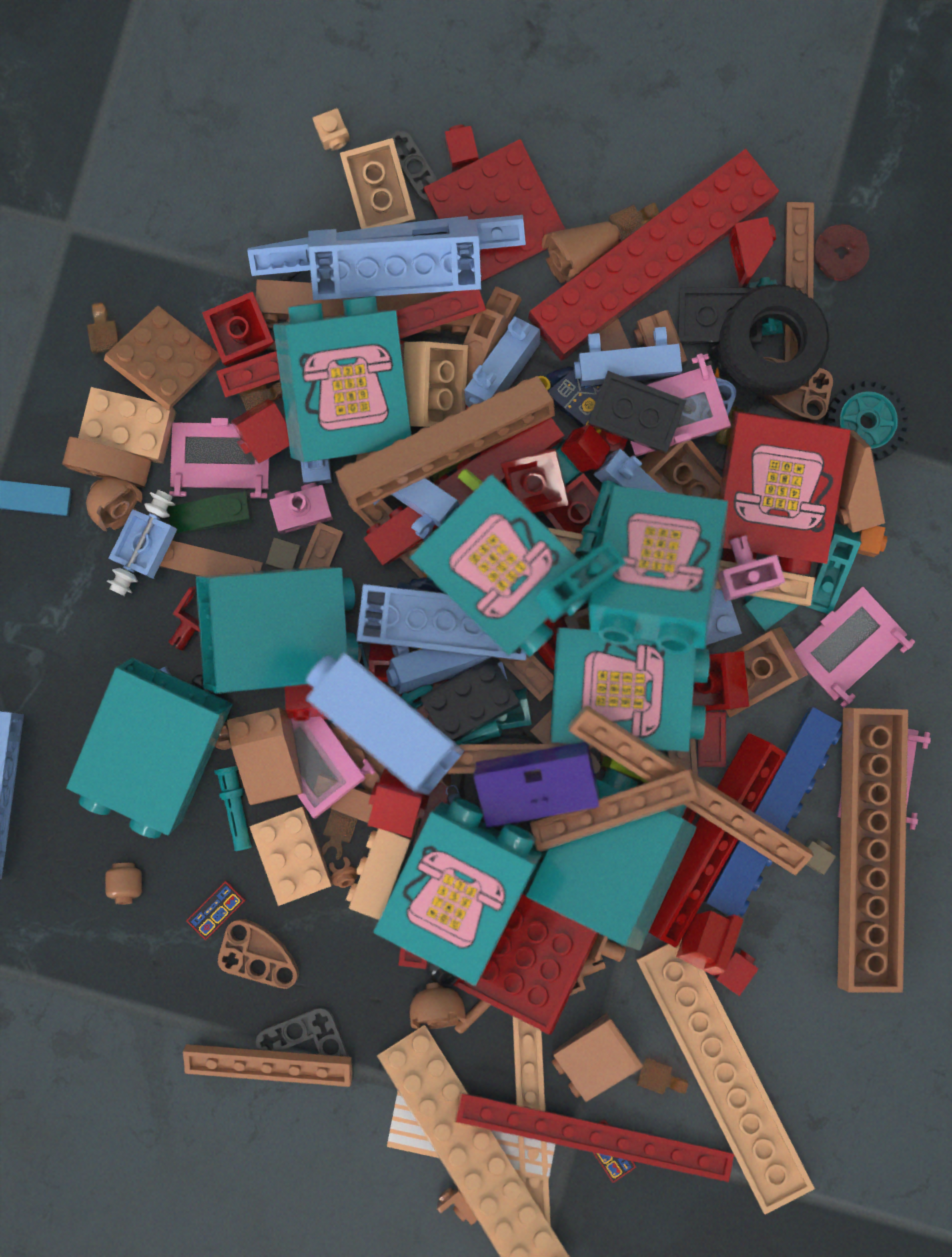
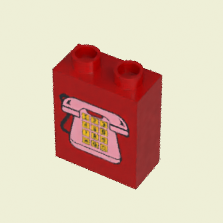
M733 411L718 499L728 501L727 527L722 561L737 563L729 541L747 536L753 560L756 559L757 553L779 556L778 560L782 571L809 575L812 562L827 564L851 430L831 425Z

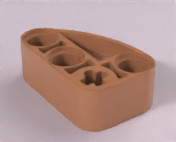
M763 357V359L773 363L789 362L772 357ZM819 368L806 384L793 392L776 396L762 395L769 403L798 421L817 423L827 412L833 386V377L827 370ZM817 378L821 379L820 384H824L820 389L816 388L817 383H813ZM808 404H814L818 407V416H812L807 412Z
M69 437L62 465L79 473L100 478L112 476L132 482L135 486L145 487L152 460L99 443Z
M238 919L228 925L218 956V964L222 971L278 988L286 989L295 984L299 978L298 966L288 949L274 934L259 924L246 919ZM235 925H242L246 928L247 936L245 939L240 940L234 936L233 928ZM233 952L236 954L235 958L239 959V962L230 966L226 956ZM254 960H261L265 963V973L257 974L253 971L252 963ZM287 967L292 971L293 978L291 981L284 982L279 978L280 968Z

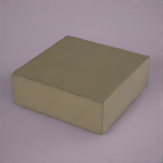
M274 538L266 564L279 569H294L301 546Z

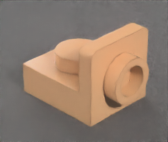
M338 108L313 117V122L325 150L330 148L331 150L340 149L346 145V142L350 141L347 128H345Z

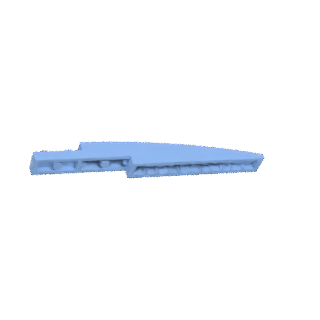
M523 215L475 219L479 234V249L526 245ZM468 216L338 232L337 241L448 234V222L467 221ZM308 237L247 249L252 276L311 270Z

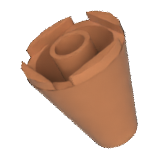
M605 221L548 233L542 238L543 250L545 248L548 249L550 257L546 258V262L552 274L560 283L565 281L568 283L617 246L621 235L615 224Z

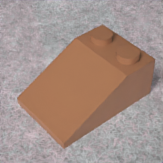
M851 430L836 515L839 516L843 525L846 524L853 533L884 524L885 520L871 447L854 430Z
M692 440L669 446L666 454L659 451L650 452L640 461L642 463L640 467L667 493L719 499L722 477Z
M782 627L773 629L734 651H744L750 707L808 675ZM749 707L726 709V712L731 718Z
M275 708L227 720L231 748L250 805L303 794L292 719L288 718L285 710Z

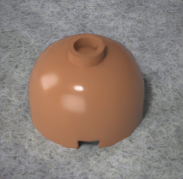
M109 476L97 480L92 484L87 496L86 507L88 515L103 531H107L106 528L111 527L113 530L119 529L125 525L132 509L136 510L134 507L137 504V500L140 503L142 502V492L132 482Z
M430 983L426 985V990L420 991L412 999L410 1005L411 1028L419 1029L421 1027L420 1024H427L429 1029L455 1026L459 1023V1020L466 1022L463 1000L451 988H443L439 983Z

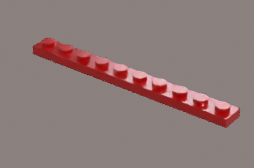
M480 289L453 291L396 310L399 339L485 311L486 308ZM277 351L216 371L225 398L279 380Z
M465 1093L460 1094L455 1122L726 1182H729L734 1153Z

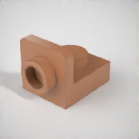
M450 1187L438 1197L440 1202L437 1205V1210L440 1213L454 1203L455 1207L453 1209L463 1222L467 1219L472 1225L477 1221L458 1187L454 1190Z

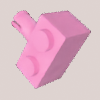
M317 483L306 484L301 487L302 491L291 493L290 490L276 493L274 499L269 500L278 532L281 535L317 525L318 522L324 523L333 520L323 485L317 486Z
M747 536L730 540L729 542L732 546L737 565L718 574L725 602L778 587L785 583L777 555L761 560H753Z

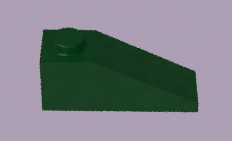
M246 491L218 495L168 507L170 525L177 529L175 534L253 523L250 498Z

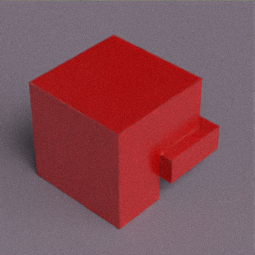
M266 399L231 420L241 440L237 441L241 451L244 454L251 452L259 464L289 446L286 417L280 413L276 404L270 399Z
M385 767L380 781L375 782L368 804L372 805L368 826L411 838L417 818L423 819L429 797L425 796L424 793L415 791L388 767Z
M713 911L696 914L682 938L676 957L713 976L724 974L727 971L744 919L735 914L723 917Z

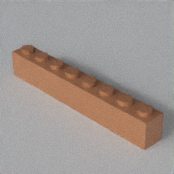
M257 279L256 300L265 322L276 323L278 319L287 320L289 318L288 307L322 303L323 317L344 315L342 300L352 299L313 300L312 283ZM450 292L376 296L378 310H399ZM475 314L425 330L424 332L436 334L440 333L441 330H452V334L467 335Z
M538 376L529 380H523L511 389L498 392L490 399L473 404L468 409L456 415H450L431 427H425L406 439L397 440L391 446L381 451L372 452L360 461L345 465L336 472L340 488L355 512L555 416L554 401Z

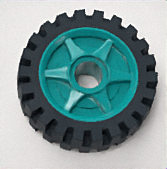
M865 380L848 385L833 398L827 409L824 425L854 430L871 447L873 462L875 463L893 454L902 444L907 435L906 431L909 428V422H907L909 414L908 411H905L906 404L904 400L901 401L899 399L900 395L897 392L891 391L892 388L890 386H883L878 381L871 382V380ZM862 416L869 417L872 420V428L863 427L860 418Z

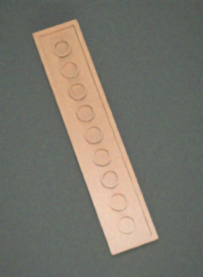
M681 941L677 948L667 943L637 958L636 961L763 1213L767 1214L815 1188L705 971L676 957Z
M423 1025L377 1055L499 1256L569 1257L491 1130L455 1122L460 1094L468 1093L427 1027Z

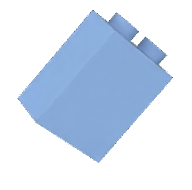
M345 653L338 661L330 655L324 657L311 671L306 680L314 688L307 697V700L415 791L429 795L465 752L363 665Z

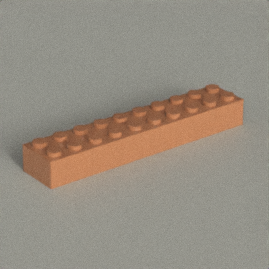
M843 708L837 987L847 992H903L908 748L907 709Z

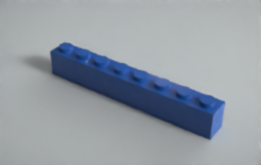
M814 707L808 708L785 750L787 755L754 811L756 815L788 834L790 828L786 827L791 817L796 818L803 806L800 800L804 793L809 794L815 785L816 779L813 776L817 769L822 770L828 761L829 755L826 752L831 744L836 745L843 731L840 730L842 723ZM738 839L706 895L704 902L729 916L734 914L743 916L750 904V901L747 900L752 890L756 892L763 880V877L760 876L765 866L769 867L773 861Z

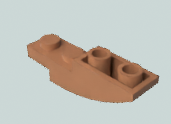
M495 287L485 306L486 310L476 313L463 345H468L467 385L472 380L475 370L479 365L482 366L503 337L522 301L519 295Z

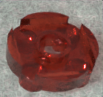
M838 224L826 228L814 246V261L816 265L819 266L824 275L834 280L852 278L864 268L869 258V244L865 233L850 225ZM844 246L848 254L843 259H840L839 254L834 253V249Z

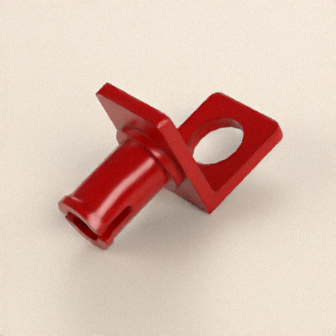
M196 586L190 587L173 612V615L180 619L181 624L168 642L172 646L177 644L175 648L184 651L194 632L199 631V620L185 611L197 593Z

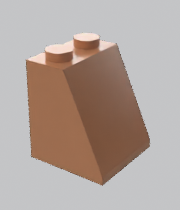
M607 1013L552 1051L555 1057L552 1060L553 1065L560 1075L566 1073L572 1082L568 1086L576 1098L582 1096L586 1102L643 1067L641 1061Z

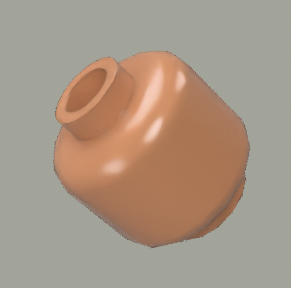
M133 863L112 864V868L106 872V896L115 899V904H132V899L139 897L142 893L141 870L135 868Z

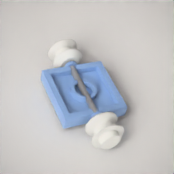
M157 490L156 494L150 492L154 499L152 503L144 504L147 511L150 512L149 515L132 509L109 556V559L123 565L124 568L113 569L112 571L116 575L114 580H107L108 583L112 584L110 590L125 596L126 592L133 593L129 586L131 583L138 582V580L130 571L133 573L137 571L152 579L154 578L177 531L175 527L159 521V517H170L166 511L168 506H175L171 502L173 497L163 491Z

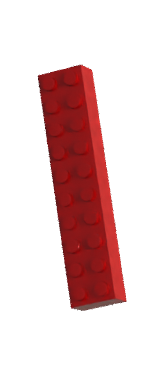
M744 149L530 310L528 320L533 326L540 329V335L562 362L588 342V334L600 333L730 235L735 223L748 221L771 204L779 193L778 188L747 149Z

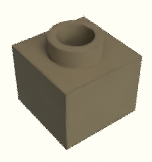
M817 839L816 843L808 840L805 846L812 850L813 857L806 865L817 873L824 875L836 857L830 853L832 847L820 839Z

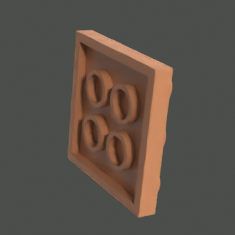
M157 306L105 354L104 361L169 411L221 358L216 350L161 307Z

